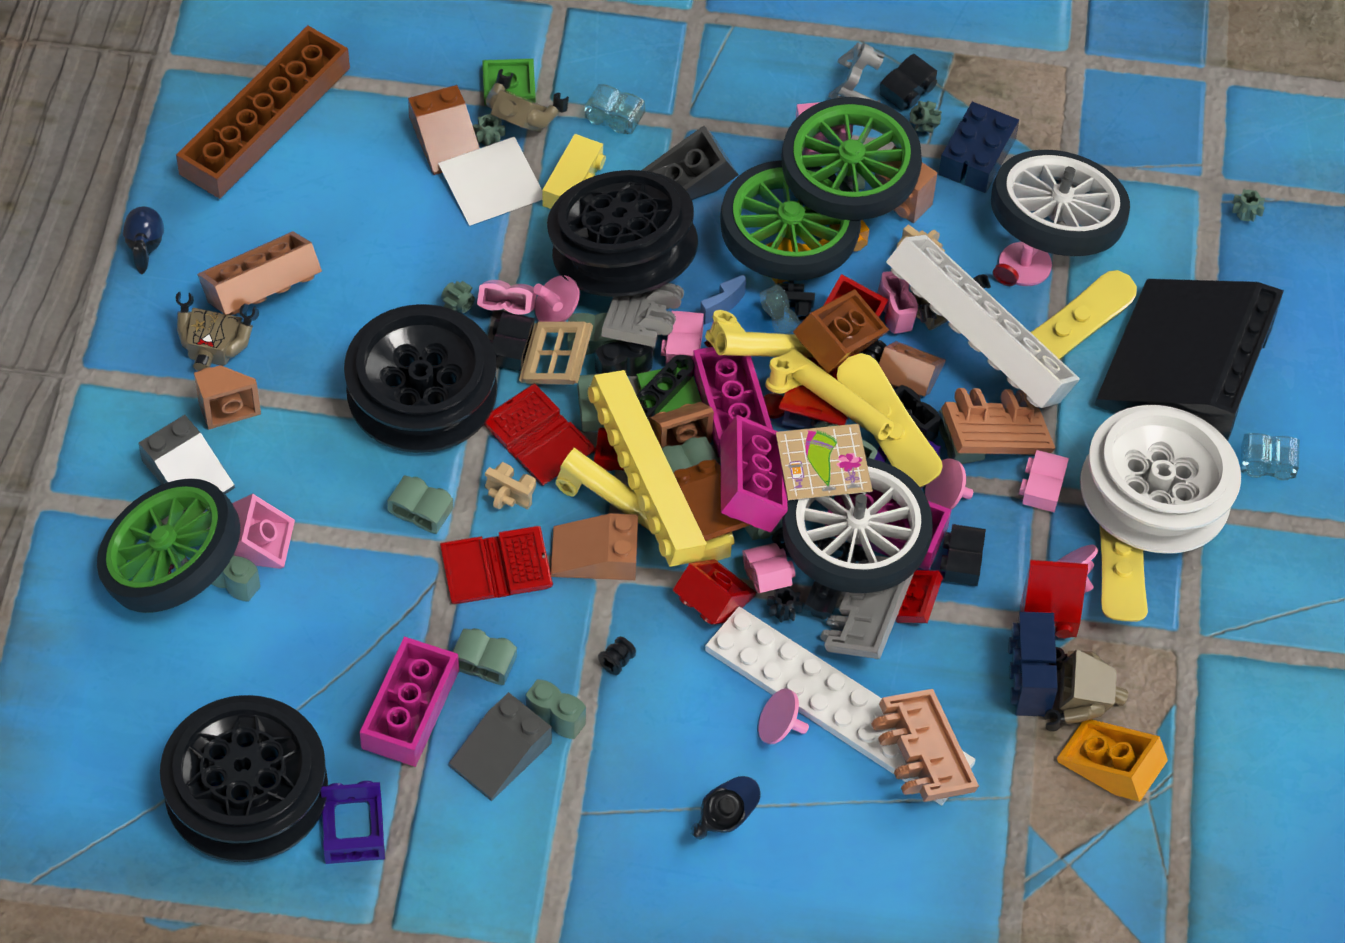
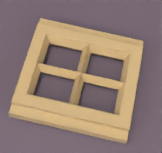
M586 322L535 323L519 381L527 384L574 385V383H578L593 325ZM547 333H558L554 350H543ZM564 333H576L572 350H560ZM541 355H552L548 373H536ZM558 355L570 356L565 373H554Z

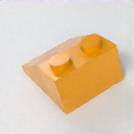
M1092 719L1080 724L1057 757L1058 763L1110 793L1139 802L1168 761L1160 736Z

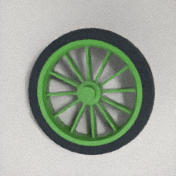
M859 97L834 98L806 109L790 125L785 135L781 154L784 178L794 196L813 211L841 220L875 218L900 206L913 192L918 182L922 165L920 141L910 122L888 105ZM844 125L846 141L843 142L831 129L832 127ZM849 125L865 127L858 140L851 139ZM871 129L883 134L863 145ZM821 132L831 144L812 137ZM890 142H893L897 148L892 150H878L881 147L889 144ZM804 148H808L816 152L822 153L815 155H802ZM901 161V166L897 169L881 162ZM826 166L811 175L805 168ZM840 171L831 188L820 183L822 180ZM871 172L891 180L883 185ZM858 174L873 188L872 190L859 192ZM844 178L845 183L850 188H854V192L838 190Z
M782 160L759 164L739 175L728 187L720 212L722 237L733 256L743 265L761 275L788 281L817 278L839 268L854 251L861 228V220L831 218L817 213L807 206L803 207V203L799 200L797 202L790 201L789 187L785 181L782 169ZM820 166L805 167L810 175L822 169ZM833 174L820 183L831 188L837 175ZM842 181L838 190L853 192L850 189V187L844 181ZM783 189L785 202L781 203L770 190ZM760 194L769 205L752 198ZM743 209L759 215H741ZM840 224L839 231L823 226ZM750 227H763L752 234H749L748 231L745 229ZM779 232L771 247L760 242ZM812 235L830 242L822 246ZM796 236H799L811 250L798 252ZM784 237L791 240L793 252L778 250Z
M190 478L175 480L157 486L128 505L107 530L97 556L99 578L109 594L130 610L152 613L179 606L210 586L229 564L240 537L238 513L230 499L217 486L208 481ZM169 516L167 525H163L161 520ZM156 524L157 528L152 533H148L147 531ZM139 540H143V541L146 542V543L137 544V542H138ZM202 545L199 550L190 548ZM170 564H174L176 571L168 575Z

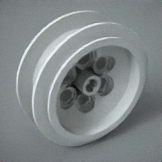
M1142 405L1127 408L1105 420L1094 434L1089 454L1085 459L1080 476L1083 500L1090 514L1100 526L1112 536L1128 545L1155 553L1187 552L1199 548L1214 539L1226 524L1230 509L1236 500L1241 485L1240 465L1234 450L1225 437L1212 425L1194 414L1161 405Z

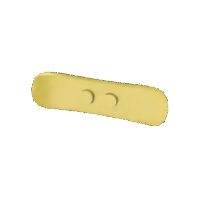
M1119 270L1108 271L1058 313L1031 331V333L1061 360L1084 340L1121 314L1133 302L1137 286L1129 275Z
M863 353L848 357L838 367V381L894 423L893 431L886 439L880 440L875 437L892 466L911 477L920 488L929 484L942 471L943 466L940 457L905 409L878 362L870 355Z
M1099 524L1102 563V612L1106 617L1113 620L1141 621L1148 613L1143 550L1118 540Z

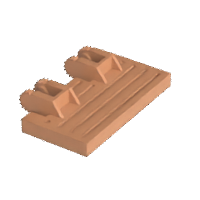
M958 388L955 392L956 402H945L941 407L957 453L1035 455L1036 450L1052 453L1055 450V446L1040 408L1032 405L1026 398L1027 394L1022 390L1016 391L1017 393L1014 395L1013 390L1004 389L1000 396L1002 403H986L981 389L972 388L969 392L970 394H968L965 388Z
M933 689L883 697L879 706L883 714L888 715L874 719L871 725L876 731L896 728V730L880 735L878 738L880 744L883 746L897 744L906 763L918 761L901 765L894 770V775L898 780L917 776L919 778L905 782L901 786L904 795L920 793L923 801L927 802L974 793L979 785Z

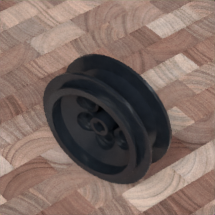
M642 170L613 171L579 182L557 199L548 215L547 229L553 244L552 257L556 271L567 281L568 279L565 276L575 280L579 290L600 296H631L649 292L668 284L689 267L698 249V235L693 224L694 207L690 195L685 188L673 179L658 173Z
M429 304L407 305L378 315L366 323L354 336L345 357L344 372L347 384V402L354 420L371 438L385 446L400 451L413 453L435 452L464 442L478 432L486 423L495 406L497 397V365L492 343L486 333L473 320L455 310Z
M239 695L206 704L191 713L179 724L170 736L162 754L160 780L168 816L174 828L192 847L216 859L231 862H253L271 858L289 850L305 838L314 828L327 800L326 797H321V789L323 786H328L324 749L318 733L301 713L291 706L272 698ZM244 743H251L248 747H241ZM218 755H223V756H225L224 758H222V759H220V760L213 759L214 757H216V756H218ZM268 757H276L273 761L265 760ZM213 782H222L219 786H211ZM267 783L274 784L272 787L269 788L262 787L264 784ZM238 796L246 797L244 800H235Z

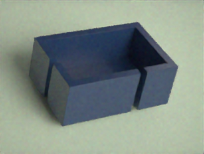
M972 101L963 116V120L960 121L941 155L938 175L960 183L964 163L968 164L965 185L986 193L1016 140L1019 119Z
M1019 612L1017 623H1012V637H1009L1008 653L1013 654V662H1010L1009 678L1014 679V687H1011L1010 704L1015 705L1016 716L1045 717L1046 712L1053 708L1058 689L1057 666L1049 665V663H1056L1054 613Z

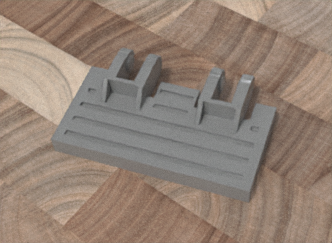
M668 283L649 292L613 297L602 327L601 337L655 347L657 335L667 336L673 330L676 316L672 312L666 311V308L678 309L680 307L681 299L684 296L683 288Z
M875 556L877 562L888 559V557ZM914 573L902 583L883 591L873 593H849L842 591L841 595L844 598L839 608L842 616L832 615L826 621L830 628L836 630L825 629L820 636L825 642L824 646L827 652L880 659Z

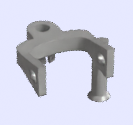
M857 43L838 59L837 63L850 68L845 82L831 91L828 97L832 99L859 97L874 100L853 89L858 84L865 66L869 65L878 70L883 62L884 54L874 51V47L865 43Z

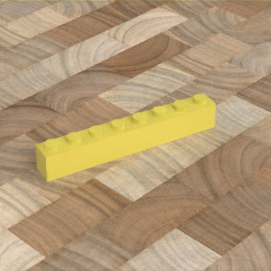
M625 371L594 375L591 386L588 388L589 401L594 404L598 412V420L605 427L609 444L614 447L618 455V463L626 472L629 487L634 490L638 498L639 508L646 515L649 530L655 535L659 543L661 555L666 558L669 567L700 561L707 543Z

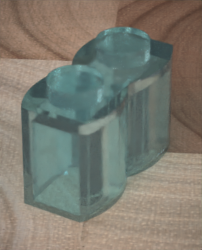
M598 84L585 105V118L591 123L609 126L615 132L632 134L645 114V101L630 93H621L616 88L605 84Z
M776 283L760 291V302L766 313L771 316L775 333L794 334L793 331L800 325V321L794 311L789 308V300L783 288Z
M1259 433L1244 434L1241 445V473L1254 478L1265 475L1275 477L1278 480L1296 478L1299 469L1300 440L1288 436L1271 437Z

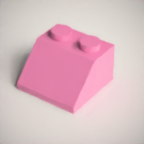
M254 494L233 502L232 504L240 519V537L234 556L246 558L253 562L255 566L284 568L295 520Z

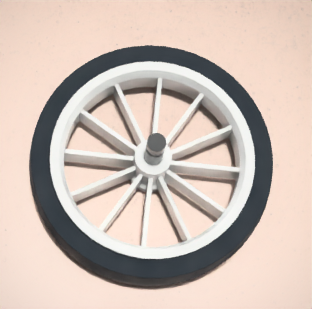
M1032 150L1011 157L1000 167L993 182L991 193L993 213L998 222L1012 236L1033 248L1062 256H1088L1109 249L1122 236L1130 212V200L1127 191L1110 171L1083 156L1058 150ZM1055 180H1060L1061 183L1057 184ZM1048 216L1054 222L1046 221L1044 218ZM1057 221H1064L1066 226L1056 223Z
M866 458L872 489L883 493V495L868 509L866 508V492L856 496L855 506L849 494L841 495L846 509L829 496L788 500L787 498L788 511L782 518L784 542L795 564L816 582L843 592L873 593L902 583L919 568L927 554L932 539L931 508L919 485L900 469L870 458ZM891 499L901 506L899 509L876 514ZM816 500L832 513L808 508ZM908 518L910 529L885 523ZM804 520L829 526L807 531ZM839 535L823 551L813 543L816 540ZM883 536L907 540V542L900 550ZM845 541L851 543L847 562L830 556ZM869 541L891 557L877 562ZM855 544H862L869 564L851 563Z

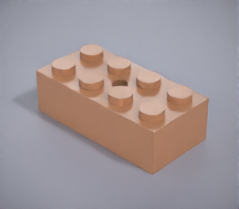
M292 231L202 271L197 275L208 303L225 315H234L239 313L240 307L243 304L261 303L271 294L288 291L293 284L312 280L322 270L312 242Z

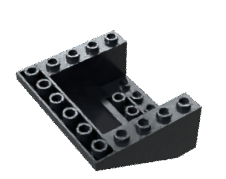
M1147 279L1098 393L1095 406L1115 413L1142 405H1161L1177 408L1203 419L1217 429L1228 441L1261 349L1265 348L1273 328L1284 290L1260 282Z

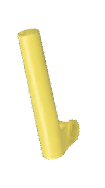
M724 310L714 311L712 316L713 324L705 335V338L711 343L718 355L779 357L791 350H797L805 357H813L808 349L800 343L795 334L745 332L736 317Z
M791 350L782 356L771 359L769 364L771 373L765 383L769 391L782 394L803 385L878 439H886L893 431V421L797 350Z
M574 448L560 467L561 470L555 481L559 490L573 497L578 493L583 484L623 513L638 515V523L649 530L648 520L645 513L639 508L638 498L634 490Z

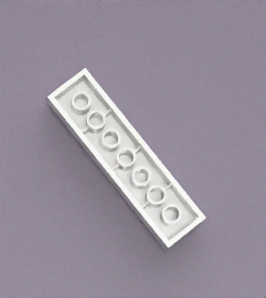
M927 235L905 237L886 261L892 267L891 272L896 277L908 282L911 285V291L915 295L925 298L930 303L929 307L934 313L940 316L943 315L949 321L948 325L958 334L962 333L969 340L968 344L977 352H982L988 358L987 362L994 369L1001 370L1013 387L1021 389L1027 394V400L1035 407L1045 408L1061 403L1080 380L1076 374Z

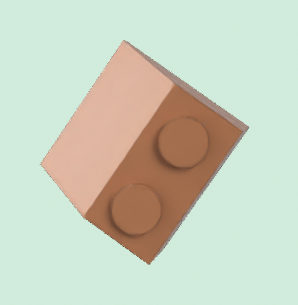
M895 341L884 348L879 366L893 389L896 386L904 385L915 391L919 398H921V396L925 397L930 394L946 360Z
M221 365L204 368L194 373L198 402L208 430L261 415L257 382L254 378Z
M702 402L685 404L678 409L659 412L649 417V423L661 448L682 445L686 440L693 437H706L708 442L712 443L714 411L712 407Z

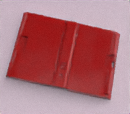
M806 357L822 368L814 357ZM838 368L828 373L838 380ZM803 385L786 392L779 405L781 410L807 416L813 420L818 419L836 425H845L848 420L846 415Z
M535 383L494 409L484 424L509 453L542 486L559 475L562 463L574 448L585 456L596 451L594 445L571 421L568 422L560 414V409Z
M541 526L499 532L498 537L482 539V536L440 543L452 604L506 597L544 590L553 586Z

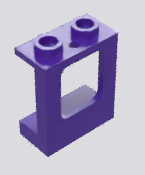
M361 781L357 784L348 785L332 783L328 786H323L321 797L327 798L322 812L325 864L384 860L385 846L380 782ZM368 803L371 814V835L367 837L337 838L335 807L339 804Z

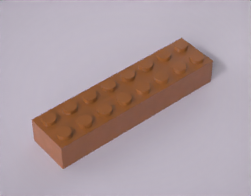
M307 25L176 154L179 175L220 199L350 69L348 48Z

